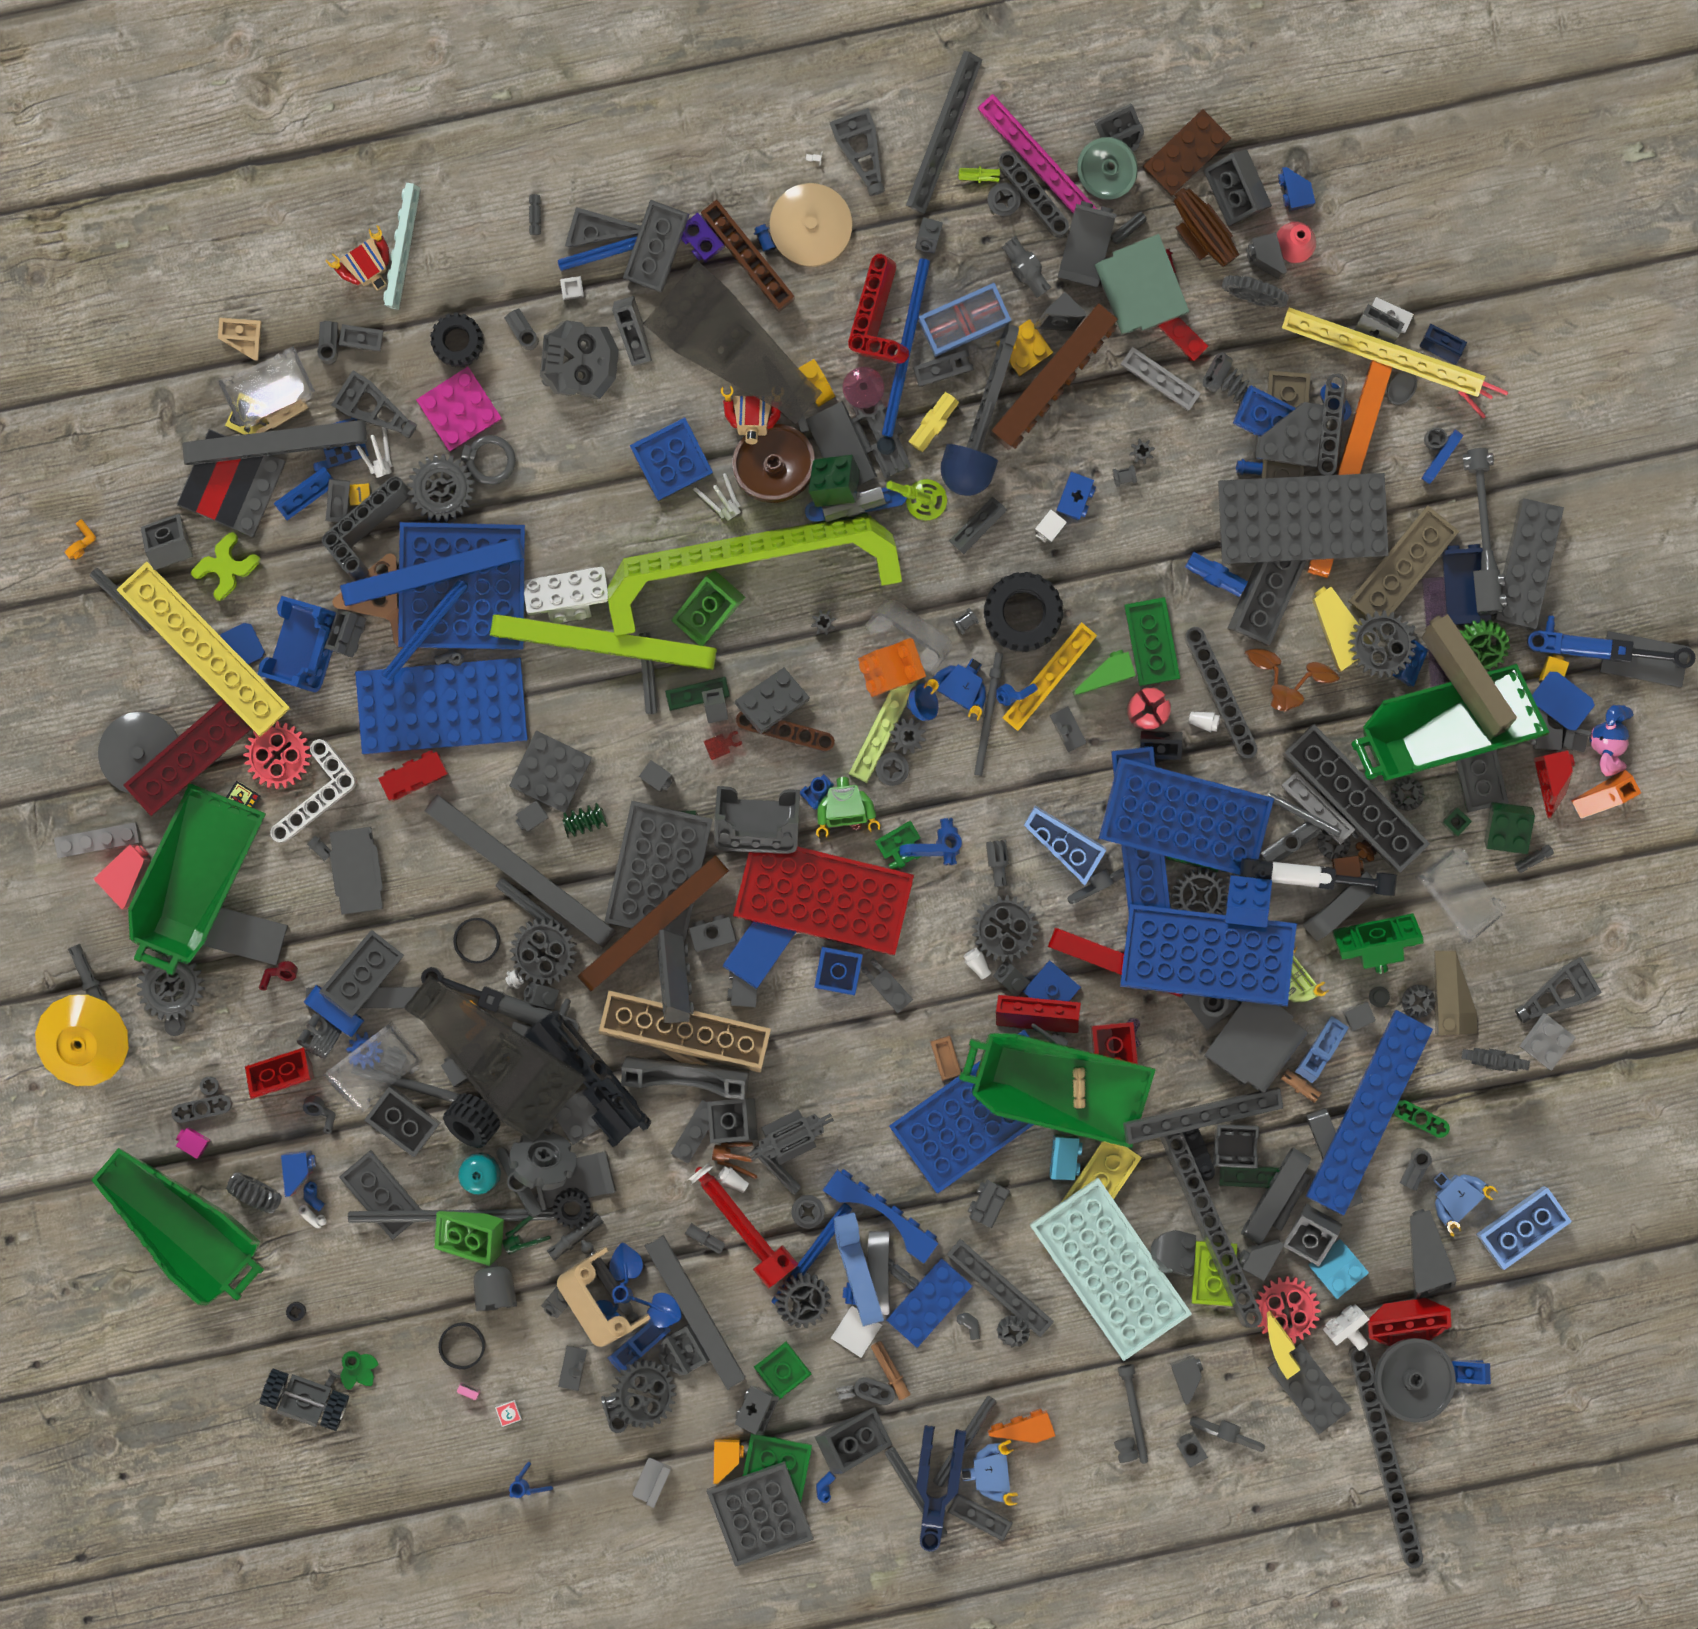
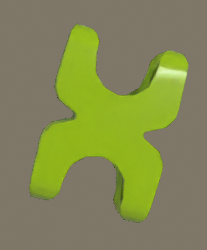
M234 532L228 533L217 543L214 550L216 558L204 557L191 571V576L195 579H201L210 572L218 574L220 584L213 593L217 601L224 600L236 588L237 581L235 575L241 577L248 576L261 560L258 555L254 554L249 555L243 561L234 560L232 549L238 542V536Z

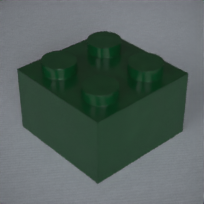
M853 455L813 460L809 493L816 507L856 502L860 470Z
M1491 802L1484 838L1486 849L1528 854L1535 819L1533 808Z

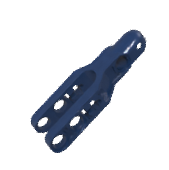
M924 1426L916 1485L924 1501L920 1545L928 1552L939 1548L945 1507L958 1494L966 1438L965 1430H955L947 1493L940 1498H934L927 1493V1484L935 1426Z

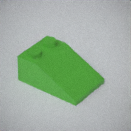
M714 570L704 577L671 621L698 645L704 646L746 597Z
M1119 650L1109 654L1110 658L1105 660L1073 691V695L1076 696L1135 677L1136 674L1129 652L1123 653V650Z
M438 1211L436 1214L434 1249L490 1266L501 1256L504 1219L485 1213Z

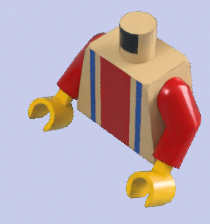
M376 225L379 230L378 233H371L370 228L368 230L370 239L340 259L335 254H332L335 257L333 263H330L327 259L325 262L334 268L343 280L354 285L362 284L363 286L372 283L375 289L379 291L387 285L381 275L388 271L386 266L390 262L389 247L382 236L381 228L379 225Z
M730 386V394L725 395L722 387L721 394L725 397V400H723L725 418L733 428H737L738 435H746V443L756 444L758 436L767 435L768 429L773 428L780 419L782 401L780 400L785 395V389L782 388V393L779 396L775 394V386L772 388L773 396H733V399H731L733 388Z

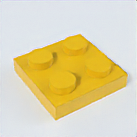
M1030 319L1019 326L1016 342L1009 360L1010 365L1019 377L1053 354V351L1039 331L1034 329V324ZM1000 340L996 342V345L998 347L1000 345Z

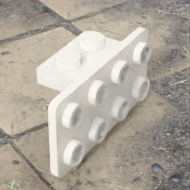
M596 567L525 580L524 596L527 614L536 615L548 612L550 622L558 624L592 617L590 605L608 601L604 568Z

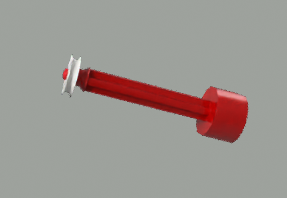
M710 1162L703 1168L698 1167L695 1170V1174L688 1180H691L692 1184L697 1180L700 1181L704 1191L759 1258L761 1263L753 1268V1271L769 1289L799 1264L784 1245L775 1251L772 1250L716 1180L715 1176L708 1173L714 1167L710 1165Z

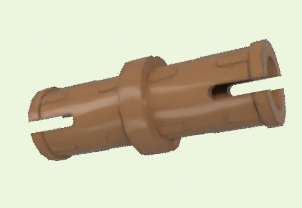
M1289 1068L1285 1070V1074L1291 1078L1283 1074L1280 1079L1295 1088V1092H1300L1315 1103L1318 1099L1311 1093L1320 1097L1322 1092L1308 1084L1305 1078L1301 1079L1290 1071Z

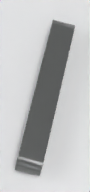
M1192 627L1185 633V642L1238 755L1244 759L1252 758L1257 753L1256 742L1204 631L1199 627ZM1191 631H1196L1200 634L1198 642L1190 640L1189 634ZM1200 650L1208 652L1209 658L1207 661H1202L1198 658ZM1212 668L1217 671L1218 675L1215 680L1207 677L1208 669ZM1218 687L1226 690L1225 698L1220 699L1216 696L1215 692ZM1227 706L1235 709V715L1231 718L1227 717L1224 713ZM1235 725L1243 727L1244 733L1242 736L1234 734L1233 728ZM1246 743L1252 746L1253 750L1250 755H1245L1242 752V746Z

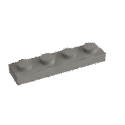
M1134 347L1130 349L1120 364L1187 411L1191 409L1201 394Z
M1297 771L1282 784L1281 787L1305 811L1342 830L1339 837L1327 832L1339 845L1355 831V828Z
M137 822L54 838L57 858L141 843Z

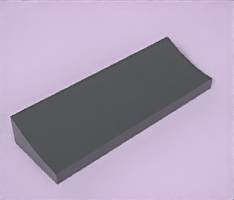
M1307 560L1255 563L1228 629L1270 646Z

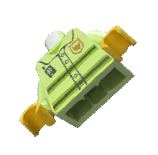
M1293 954L1288 1000L1293 1003L1307 1002L1328 993L1329 990L1322 991L1320 988L1325 982L1317 985Z

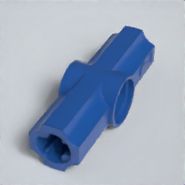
M1195 552L1192 553L1185 566L1187 570L1203 577V580L1217 588L1221 587L1237 597L1241 596L1248 583L1245 579L1230 572L1222 564L1215 561L1212 562Z

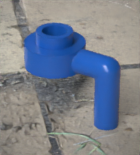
M1033 683L1020 692H1016L1011 685L1004 684L997 688L996 698L999 703L1009 706L1016 700H1022L1036 692L1038 688Z

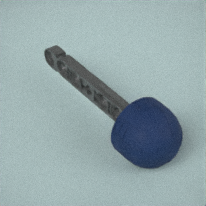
M1009 323L1004 328L967 447L947 444L941 461L940 470L944 483L951 491L959 495L971 496L985 490L992 481L998 463L996 458L982 453L981 449L1019 331V327Z

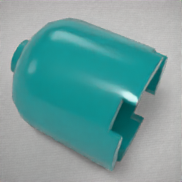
M481 1152L467 1157L461 1164L458 1172L459 1183L463 1189L476 1195L488 1193L494 1189L501 1176V1170L496 1159L487 1153Z

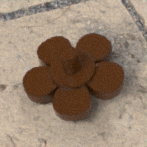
M1366 840L1356 843V849L1359 850L1358 856L1361 859L1366 858L1367 861L1372 862L1377 852L1370 847Z

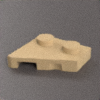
M219 318L218 339L249 358L259 361L262 322L258 320Z

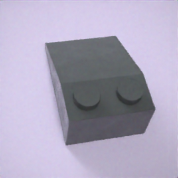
M875 1407L832 1426L815 1436L832 1474H843L892 1445Z

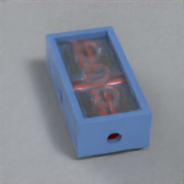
M995 283L918 317V321L935 357L998 330L1008 323L1011 324V318Z

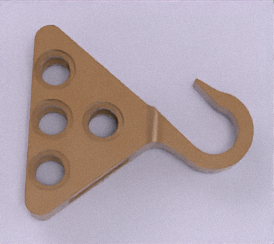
M386 554L368 569L367 577L377 576L376 567L380 564L386 565L388 572L396 571L395 555ZM341 592L334 597L332 603L337 609L387 619L391 623L393 641L398 646L399 609L397 608V593L385 596L386 601L383 605H376L374 600L345 606Z

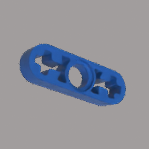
M1454 429L1421 477L1422 480L1431 484L1462 439V433Z

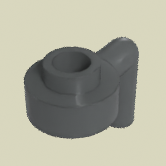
M318 1096L305 1098L303 1104L304 1112L311 1116L323 1115L327 1117L323 1131L327 1134L331 1133L336 1116L335 1112L324 1107V1101Z

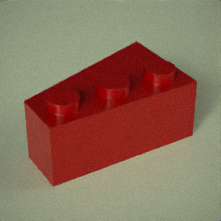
M430 750L422 754V758L414 761V759L402 764L403 767L397 770L393 768L383 773L384 776L378 779L388 800L394 802L449 775L439 752L433 753Z

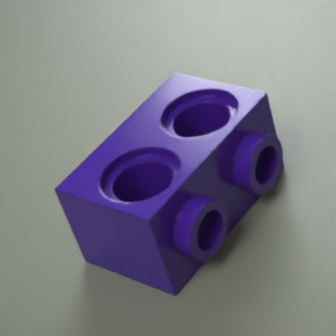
M696 213L687 221L681 240L685 245L689 243L692 246L693 250L691 252L698 261L702 259L706 263L724 249V244L699 213ZM692 226L699 228V233L695 236L688 234V229ZM703 243H710L712 249L709 252L702 251L700 248Z

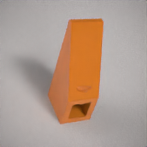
M1623 770L1571 800L1579 817L1584 818L1621 805L1641 794V791L1634 777L1628 771Z
M1042 1409L1030 1412L1031 1416L1025 1418L1022 1415L1010 1419L1011 1423L1005 1425L1002 1422L991 1426V1430H988V1434L991 1437L1038 1443L1055 1437L1047 1410L1042 1411Z

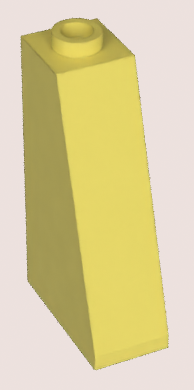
M1324 586L1314 593L1316 597L1312 601L1336 668L1341 672L1356 661L1351 660L1355 653L1348 651L1353 648V645L1348 644V641L1354 639L1349 634L1357 632L1353 626L1359 624L1332 587L1326 589ZM1364 635V642L1369 645L1372 644L1369 637Z

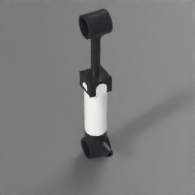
M1242 858L1241 877L1272 880V883L1310 886L1334 890V883L1375 887V894L1395 896L1396 874L1377 872L1376 878L1372 879L1335 875L1336 869L1334 867L1299 865Z

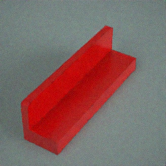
M998 995L996 1025L1034 1029L1031 1025L1036 1024L1041 1029L1047 1031L1079 1033L1081 1003Z

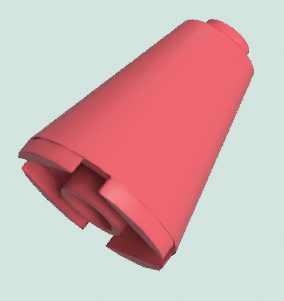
M1290 222L1282 226L1277 232L1282 256L1286 261L1301 263L1313 254L1316 248V237L1308 225L1301 222Z

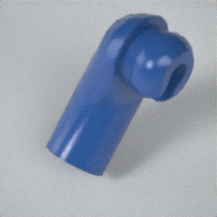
M831 1471L816 1484L817 1498L822 1503H828L831 1499L829 1485L836 1479Z

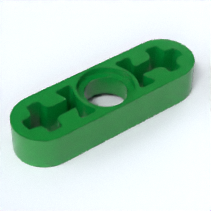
M1399 1100L1393 1112L1396 1117L1438 1138L1445 1137L1450 1131L1447 1121L1406 1100ZM1406 1104L1405 1108L1409 1111H1413V1108H1416L1412 1113L1411 1120H1408L1409 1114H1399L1400 1110L1397 1109L1399 1105L1403 1106ZM1418 1113H1424L1427 1116V1121L1422 1125L1417 1124L1415 1120ZM1431 1117L1435 1118L1432 1121L1437 1125H1440L1441 1122L1443 1123L1444 1132L1440 1131L1437 1134V1129L1430 1126L1429 1130L1426 1129L1431 1123Z

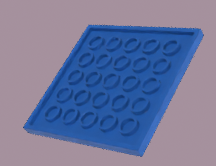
M400 522L399 569L517 538L520 539L523 554H525V525ZM524 559L399 592L398 647L400 648L407 644L456 582L462 580L467 584V588L418 648L523 650V641L490 636L493 615L524 619Z

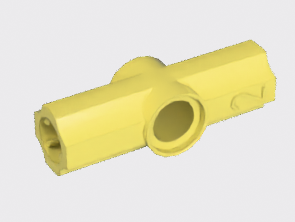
M945 392L934 408L930 409L920 423V427L908 443L923 453L935 435L937 436L946 425L947 419L958 406L959 401Z

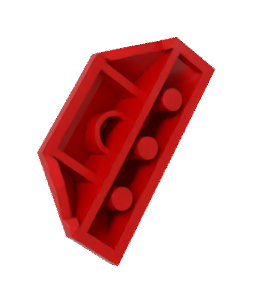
M1427 1298L1386 1303L1367 1321L1368 1337L1387 1346L1409 1338L1429 1341L1441 1334L1445 1329L1452 1327L1451 1310Z

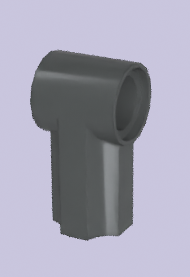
M518 308L508 313L504 319L520 345L525 350L535 349L538 345V337L521 310ZM527 335L534 337L530 344L523 342L524 337Z
M320 322L317 354L324 364H333L338 358L337 322ZM326 349L333 350V354L329 358L322 356Z
M1417 1148L1413 1150L1408 1166L1399 1182L1417 1191L1427 1168L1432 1163V1157L1425 1149ZM1419 1154L1426 1155L1424 1163L1419 1164L1416 1162Z

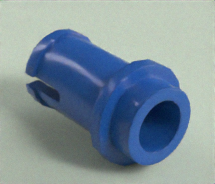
M766 224L754 228V235H757L763 252L776 247L768 231L770 228Z
M1241 459V461L1237 460L1236 473H1240V475H1243V473L1262 475V462H1249Z

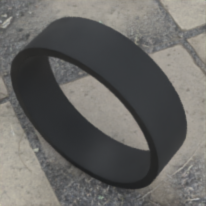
M468 919L462 922L454 933V948L457 954L467 962H486L499 949V932L486 919ZM473 920H480L489 924L495 931L497 938L494 952L488 958L481 961L467 959L461 954L457 946L459 930L463 925Z
M460 1322L449 1326L439 1340V1353L442 1360L448 1366L461 1370L473 1367L480 1361L485 1351L483 1334L476 1326L470 1323ZM454 1327H469L481 1339V1354L470 1365H455L443 1353L442 1341L444 1335Z

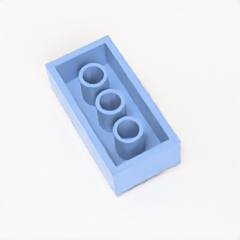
M1543 1186L1476 1235L1498 1266L1505 1270L1572 1221L1551 1191Z

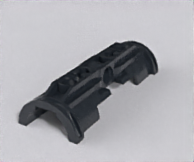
M554 1011L542 1018L520 1038L526 1046L529 1044L547 1066L555 1060L568 1077L576 1074L586 1085L587 1089L582 1093L597 1109L591 1118L608 1136L609 1139L607 1141L612 1147L617 1146L624 1137L638 1126L643 1131L649 1128L651 1120L638 1107L634 1097L624 1086H621V1082L612 1073V1070L594 1052L572 1024L565 1021V1018L559 1011Z

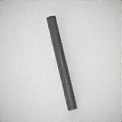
M1269 793L1268 797L1274 798V804L1336 837L1340 836L1341 829L1275 794Z

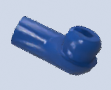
M310 1181L303 1188L304 1200L319 1212L325 1203L317 1198V1184Z

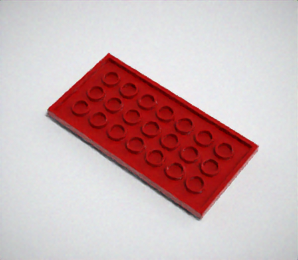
M798 846L795 852L788 854L749 852L733 917L895 956L914 875Z

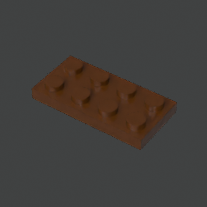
M1202 109L1143 168L1172 197L1232 138Z

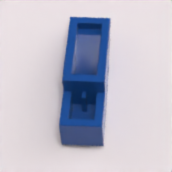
M648 1322L608 1357V1360L619 1372L621 1369L627 1370V1364L632 1365L634 1361L641 1358L666 1336L671 1329L669 1327L657 1328Z

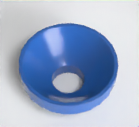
M921 683L911 689L907 700V707L919 720L929 721L937 716L939 709L938 699L935 692L930 694L933 690L930 686L924 688L925 683Z

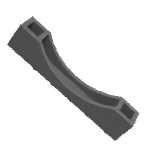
M626 1056L622 1066L621 1086L644 1088L656 1085H687L712 1091L725 1098L745 1100L749 1086V1070Z

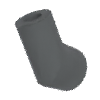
M449 650L434 657L437 666L445 663L458 666L464 662V656L454 650Z
M969 1313L959 1314L957 1316V1323L969 1328L970 1340L980 1339L978 1320Z

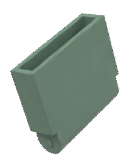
M1159 234L1112 252L1113 257L1095 264L1113 314L1118 319L1117 324L1122 335L1139 328L1143 332L1189 313Z

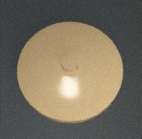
M806 183L789 189L777 200L770 216V233L777 250L787 260L800 266L817 267L835 260L845 250L851 238L852 217L845 200L836 191L821 184Z

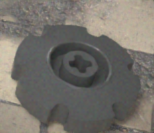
M542 1130L531 1131L521 1136L520 1143L514 1142L512 1145L509 1167L515 1169L514 1177L523 1185L532 1189L535 1186H540L542 1190H553L565 1185L566 1178H572L576 1166V1153L570 1152L571 1144L559 1134L552 1132L550 1135H546Z

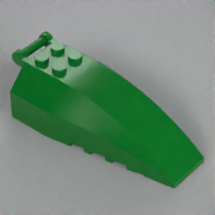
M118 1148L92 1178V1182L106 1200L112 1204L117 1214L127 1223L128 1228L134 1232L140 1243L152 1255L154 1261L165 1275L197 1305L207 1306L223 1292H227L233 1299L238 1301L242 1297L241 1293L257 1274H261L265 1268L253 1259L261 1241L232 1215L124 1150ZM249 1264L252 1269L235 1289L232 1288L230 1285Z

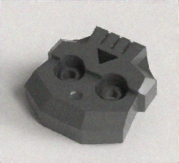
M566 320L560 322L553 330L544 334L540 370L543 385L549 386L554 394L572 396L577 393L596 400L601 399L616 379L619 349L608 327H585L582 322ZM582 341H584V342L586 343V347H585V348H582V347H581V342H582ZM564 355L568 358L565 362H563ZM579 372L583 374L582 379H579L578 377Z

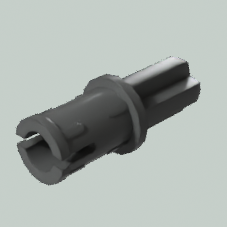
M693 1223L690 1224L685 1232V1235L701 1243L700 1246L704 1245L718 1254L725 1247V1243L710 1235L709 1231L705 1232Z

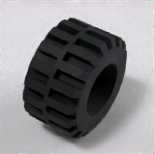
M447 314L445 318L438 320L437 325L434 324L433 326L434 330L430 335L433 351L444 364L451 365V367L460 366L461 368L465 367L466 364L471 365L472 361L477 360L479 353L483 351V333L475 320L466 314ZM454 329H463L469 335L467 347L458 352L449 350L445 344L446 336Z
M460 1094L443 1114V1120L448 1130L458 1140L474 1148H483L500 1127V1120L494 1110L486 1102L471 1094Z

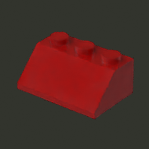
M1134 1022L1091 1026L1093 1053L1138 1064Z
M304 1047L245 1066L251 1099L314 1078L312 1062Z

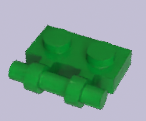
M911 820L875 841L885 859L893 855L895 861L888 864L893 870L899 867L902 869L906 866V863L915 858L917 860L922 857H900L898 853L900 851L899 846L915 844L914 842L921 838Z

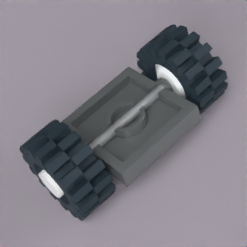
M272 1368L262 1391L259 1404L276 1409L280 1402L277 1409L278 1414L314 1427L317 1426L321 1414L324 1412L320 1426L337 1431L345 1413L349 1395L335 1390L330 1395V1387L292 1374L288 1386L285 1388L289 1374Z

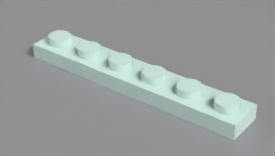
M406 183L405 188L402 190L403 203L402 208L398 212V229H396L394 234L396 242L395 248L391 252L392 265L387 274L388 287L384 292L383 298L384 305L391 309L399 310L421 189L413 183Z

